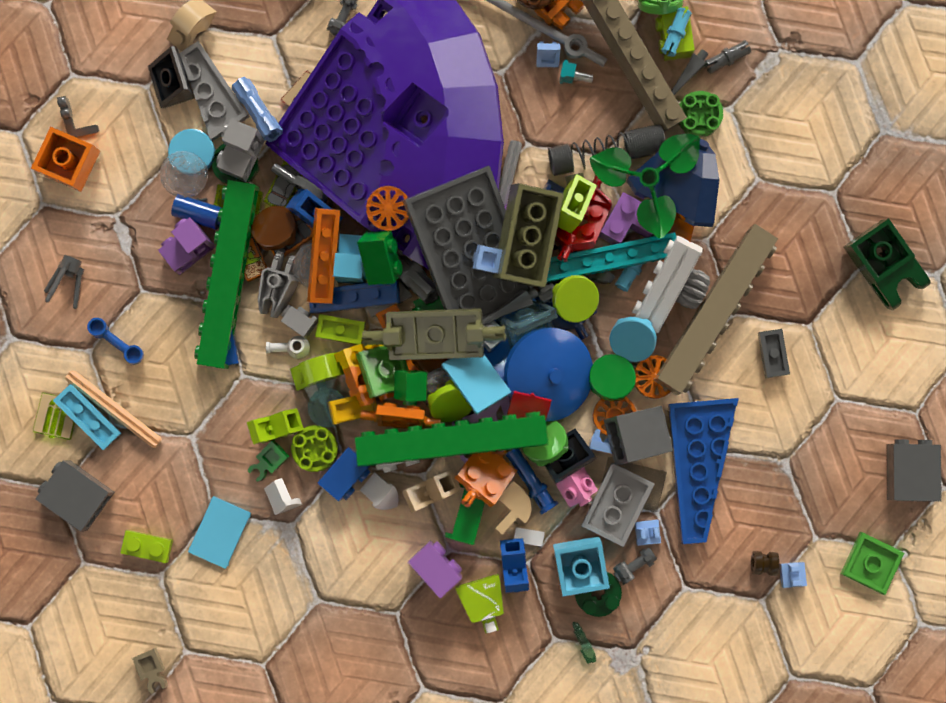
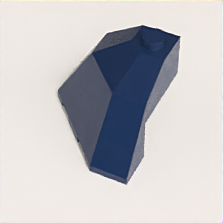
M700 139L699 158L695 167L687 173H675L668 165L658 173L659 182L654 186L657 198L668 196L673 200L676 212L684 216L685 222L692 226L713 227L720 179L716 154L707 141ZM658 151L635 172L641 173L643 169L648 167L656 169L666 161L661 159ZM630 175L627 183L634 194L642 199H652L650 188L645 187L640 182L639 177Z

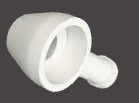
M294 336L288 343L266 342V353L288 352L291 357L302 359L309 354L310 343L303 336ZM295 343H301L300 350H294L293 346Z

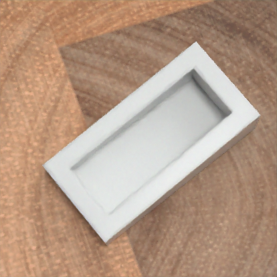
M516 527L514 539L523 538L524 544L542 547L545 532Z

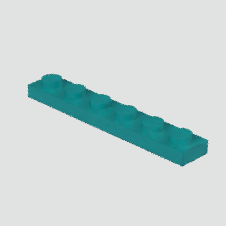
M676 233L666 234L661 239L654 236L570 253L567 262L558 260V256L551 257L546 284L562 281L572 275L587 276L664 260L667 256L664 250L669 240L675 241Z

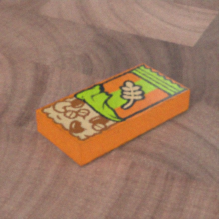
M252 235L245 268V277L248 282L261 277L262 270L267 268L260 248Z

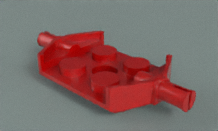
M596 175L592 183L597 186L583 217L588 222L582 226L578 225L572 233L557 226L555 240L562 246L557 257L560 261L567 262L570 252L575 250L594 248L611 211L612 200L600 190L602 181Z

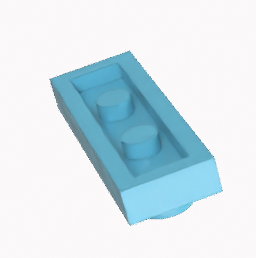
M69 384L53 400L102 450H105L122 434L72 384Z

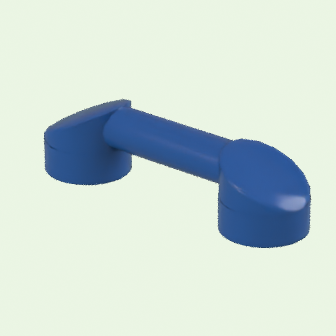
M93 318L88 322L87 329L89 333L95 338H104L124 353V358L129 364L136 365L143 360L144 353L142 349L137 345H127L111 333L103 319Z

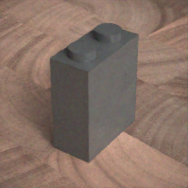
M662 405L604 419L615 465L673 451L672 440L668 432L666 416Z
M894 439V444H886L887 500L942 502L941 445H933L932 440H918V444H909V440Z
M63 460L54 466L51 471L53 474L51 478L41 484L37 491L39 494L35 499L80 532L88 531L115 492L71 460Z

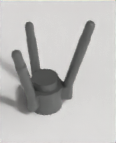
M67 255L63 256L57 270L44 289V292L48 293L45 299L46 303L50 302L63 276L73 278L75 274L76 283L73 308L77 309L81 277L84 269L80 268L82 263L80 260Z

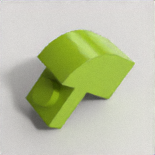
M335 353L311 358L291 368L290 371L296 390H303L317 383L330 381L344 375L340 362L337 363L335 359Z
M297 408L246 422L253 445L267 443L304 430Z

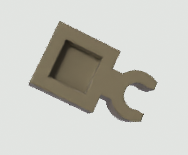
M157 648L132 658L140 679L148 678L147 688L151 694L156 692L155 682H159L162 689L168 686L167 680L159 674L165 668Z

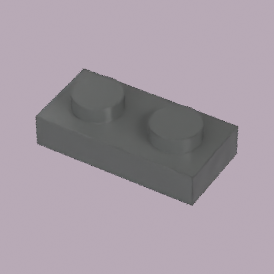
M776 329L758 332L765 378L790 375L783 330Z

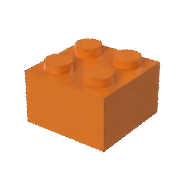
M50 126L31 169L42 176L82 192L100 150L88 142Z

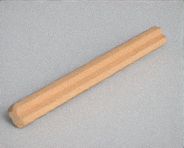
M73 370L68 373L65 378L68 383L72 384L131 432L153 448L160 444L162 438L79 373Z

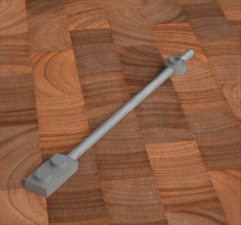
M486 0L563 44L565 53L570 58L578 59L584 56L604 67L607 58L587 48V40L582 35L572 34L568 37L504 0ZM577 45L580 49L574 51L571 47Z

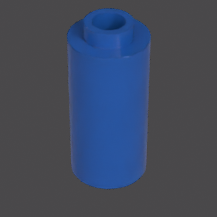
M178 194L173 202L171 215L186 220L191 218L199 225L217 230L221 223L218 222V213L222 207Z

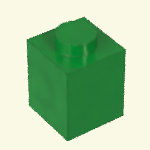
M395 370L394 399L403 401V405H417V401H426L427 372Z

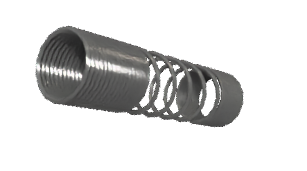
M660 124L640 129L627 130L624 134L619 132L617 145L613 137L608 134L605 140V147L601 139L596 137L594 140V152L588 140L583 141L582 153L575 142L572 143L571 149L569 144L549 147L548 157L553 176H560V174L574 172V144L581 157L583 168L586 170L585 142H587L593 156L596 155L597 139L603 151L607 149L608 137L611 138L614 146L619 148L620 134L624 138L625 150L631 159L654 155L665 141L663 128Z

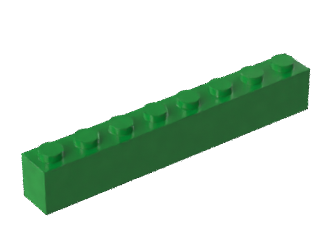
M228 180L227 186L224 185L222 190L224 205L218 213V222L221 223L219 231H216L214 236V245L217 246L216 252L212 254L210 260V267L213 268L212 275L208 277L206 283V290L209 293L208 299L204 300L202 313H205L204 322L200 323L198 335L201 336L200 346H196L194 358L197 359L196 364L229 369L226 359L228 350L230 351L231 330L233 337L235 334L252 235L251 227L255 217L259 187L255 184Z
M540 412L526 413L524 418H516V414L505 415L499 421H493L492 417L480 418L478 419L479 423L469 424V420L455 421V426L446 427L445 423L431 424V429H422V426H411L405 432H399L398 428L386 429L384 434L375 435V431L361 432V437H355L357 466L365 467L546 446L549 444L545 415L540 416Z

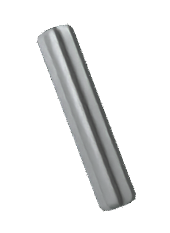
M515 140L510 141L499 184V193L504 206L508 202L510 187L522 143Z

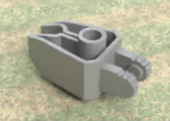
M281 251L276 252L271 268L267 267L262 270L259 286L260 314H267L272 304L270 315L272 318H278L282 314L299 283L297 275H294L297 257L291 255L285 270L282 271L284 253Z

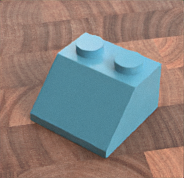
M599 536L553 544L563 597L610 588L602 542Z

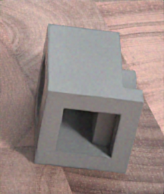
M288 305L281 314L283 317L281 322L306 339L318 324V318L314 315L311 319L308 318L311 314L301 306L296 309Z

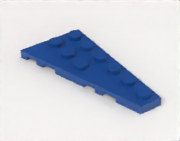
M739 398L668 404L682 544L707 542L713 515L712 511L715 499L717 498V489L723 471L729 444L728 440Z

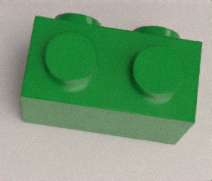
M392 230L365 232L357 244L368 285L394 284L402 274L403 266L402 262L398 259L397 242L393 238Z

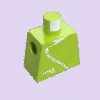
M499 574L456 586V592L472 623L482 621L485 633L498 630L495 617L504 614Z

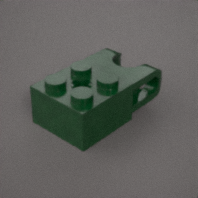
M889 218L880 220L843 246L879 299L890 310H895L901 305L902 300L897 292V286L902 279H907L917 289H925L931 283L928 275L916 260L915 254ZM876 248H881L882 250L879 256L876 253Z

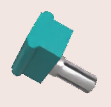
M564 60L559 81L560 84L564 82L572 84L573 80L592 83L593 75L575 71L577 64Z

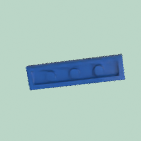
M396 280L394 284L368 285V283L334 287L332 304L309 302L310 313L317 314L400 304L399 280Z

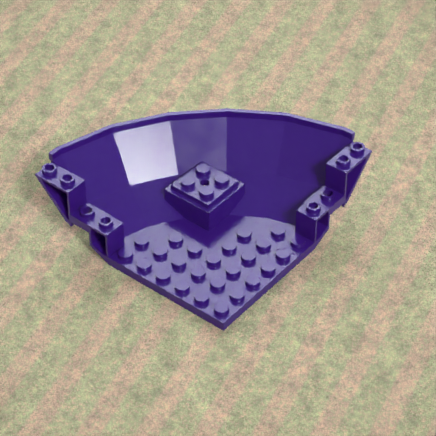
M377 0L367 17L358 12L339 30L279 121V125L283 129L282 135L275 141L265 142L270 149L307 180L321 189L325 195L356 221L372 232L385 231L375 227L370 222L366 213V204L369 196L373 191L383 186L397 187L410 198L485 166H490L499 190L504 146L499 92L480 33L457 0ZM427 115L428 120L423 124L421 119ZM383 190V191H380L381 196H382V197L384 198V200H385V199H386L385 191H384V190ZM393 190L390 191V199L396 194ZM376 196L373 197V202L381 203ZM399 196L396 203L404 200L403 196ZM404 205L398 207V209L406 211ZM370 207L371 212L379 210L377 207ZM381 214L373 216L374 221H377ZM396 214L400 220L405 218L404 215ZM386 217L381 223L382 226L387 225ZM391 217V225L396 226V221ZM408 218L402 227L392 230L393 238L397 242V248L404 255L428 269L414 229ZM407 235H409V236H410V239H409V241L406 243V242H405V237H406Z

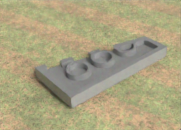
M199 41L179 53L212 142L221 136L225 124H229L231 119L243 122L250 117Z

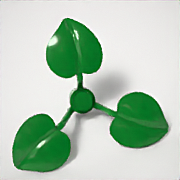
M687 133L669 137L662 143L659 149V156L666 162L656 169L645 168L641 173L628 170L632 164L631 157L627 151L618 147L608 148L591 156L590 164L595 175L608 186H622L626 182L628 174L639 177L640 182L645 187L650 188L652 199H646L640 203L637 209V219L645 230L661 239L671 230L674 224L676 207L670 197H656L654 186L659 182L658 173L668 165L675 173H687L692 170L699 158L700 137Z

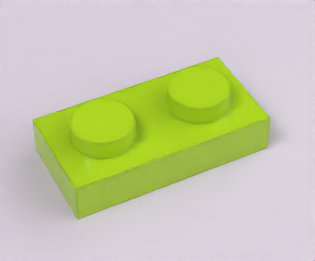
M319 314L315 337L359 345L362 344V333L365 330L366 323Z
M126 530L120 553L168 563L173 539Z

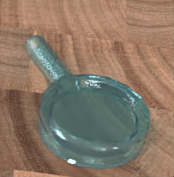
M326 382L317 383L318 391L309 400L308 414L317 425L325 428L334 427L338 424L333 425L327 402L342 399L344 396L337 390L327 388Z

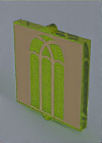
M42 392L32 432L49 435V438L58 437L71 440L75 422L53 401L57 395Z

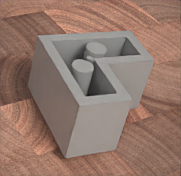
M231 119L229 124H225L221 133L222 141L226 147L217 156V168L227 175L247 182L264 144V139L257 129Z

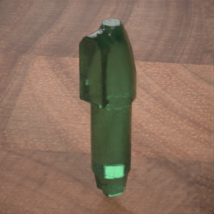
M572 622L573 632L581 646V653L587 664L595 663L596 654L592 645L589 643L578 622Z

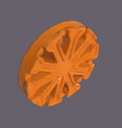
M383 186L373 191L369 196L366 204V213L370 222L375 227L391 231L402 227L409 218L407 211L398 209V207L404 205L403 201L396 203L399 196H403L404 200L408 198L401 189L393 186ZM383 190L385 191V194H386V199H385V200H384V198L381 196L380 191H383ZM391 190L396 192L392 199H390ZM376 196L381 203L373 202V197ZM374 206L379 208V210L371 212L370 207ZM381 214L379 219L374 221L373 216ZM396 214L404 215L405 218L400 220ZM386 217L387 225L382 226L381 223ZM391 217L396 221V226L391 225Z
M649 356L647 359L639 361L634 369L636 373L635 387L640 394L647 398L659 399L670 393L669 390L664 391L660 384L653 381L660 370L661 361H666V358L662 356ZM652 359L656 360L655 368L651 362ZM644 362L647 364L649 370L643 367L642 364ZM638 371L643 372L645 375L639 376ZM645 380L646 382L642 386L639 385V381ZM650 385L649 393L645 392V389ZM656 386L659 391L658 395L655 394Z
M627 397L618 401L616 406L614 401H609L610 408L604 403L605 399L601 398L597 402L593 411V421L602 434L607 436L606 430L601 428L604 425V419L599 422L597 420L598 416L608 419L623 415L628 410L636 412L634 404ZM623 402H627L628 405L621 409ZM601 406L606 412H599L598 408Z

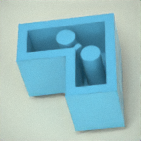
M339 235L338 253H335L333 277L338 283L364 284L366 282V275L357 244L362 235Z

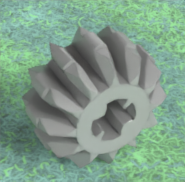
M693 269L676 302L686 308L696 309L699 307L709 289L710 277L705 272Z

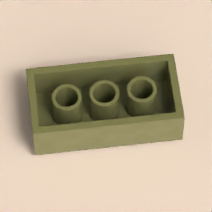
M521 183L511 185L498 249L502 250L498 273H493L492 278L534 287L546 286L564 196L563 193Z

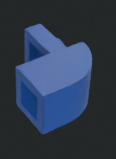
M523 538L500 540L505 592L529 591Z

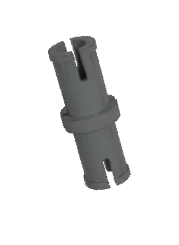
M744 40L732 48H725L721 50L720 54L705 60L707 62L705 67L710 66L707 71L712 74L726 65H733L735 60L750 54V46L745 48L748 42Z

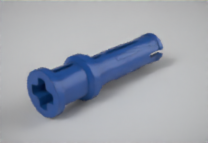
M512 449L505 454L514 468L518 470L517 473L530 491L528 496L535 500L540 508L541 515L559 504L558 501L553 500L547 490L548 486L541 483L519 449Z

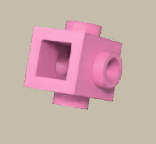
M584 467L560 482L555 483L570 508L576 504L582 507L592 501L591 495L598 491Z

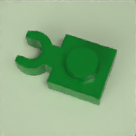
M272 440L256 456L260 462L251 465L248 468V472L251 473L258 469L260 475L256 481H262L267 476V470L271 474L275 473L290 456L275 440Z

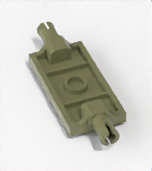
M482 308L387 312V324L383 331H363L362 338H365L363 345H384L389 350V360L484 357L485 341H506L505 326L484 327L482 325Z

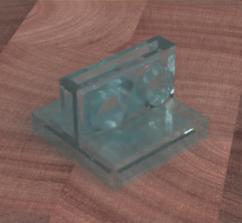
M534 298L532 299L533 305L511 312L495 320L499 326L506 327L505 332L510 349H512L516 342L527 333L539 328H553L551 320L558 318L556 309Z

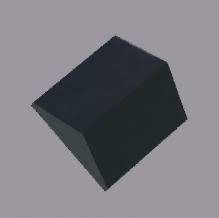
M170 46L148 65L160 108L170 107L195 99L180 54L175 46Z
M576 428L566 433L568 437V451L556 461L544 466L554 483L560 482L597 459Z

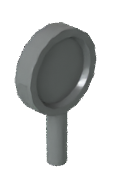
M278 164L272 166L271 171L292 184L297 190L308 189L324 203L328 201V196L307 179L299 175H293Z

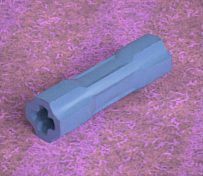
M241 77L233 83L232 91L250 114L264 141H275L282 135L283 129L275 117L270 114L251 80Z

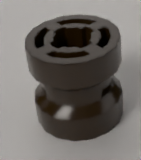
M753 551L751 555L752 574L761 575L766 572L770 576H777L780 563L779 554L777 552H769L766 555L761 551Z

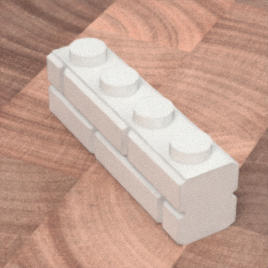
M677 236L675 241L669 240L664 250V253L667 254L663 262L658 261L653 271L656 274L653 282L648 280L642 292L646 294L643 301L638 300L632 311L635 314L634 317L650 320L656 333H659L702 253V247L680 236Z

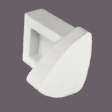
M375 472L360 489L373 502L372 505L376 509L389 510L398 506L399 498L396 488L391 483L388 484Z
M282 478L273 481L264 488L275 515L302 505L300 498H290Z

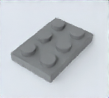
M611 463L581 526L624 547L655 483L619 465H615V463Z

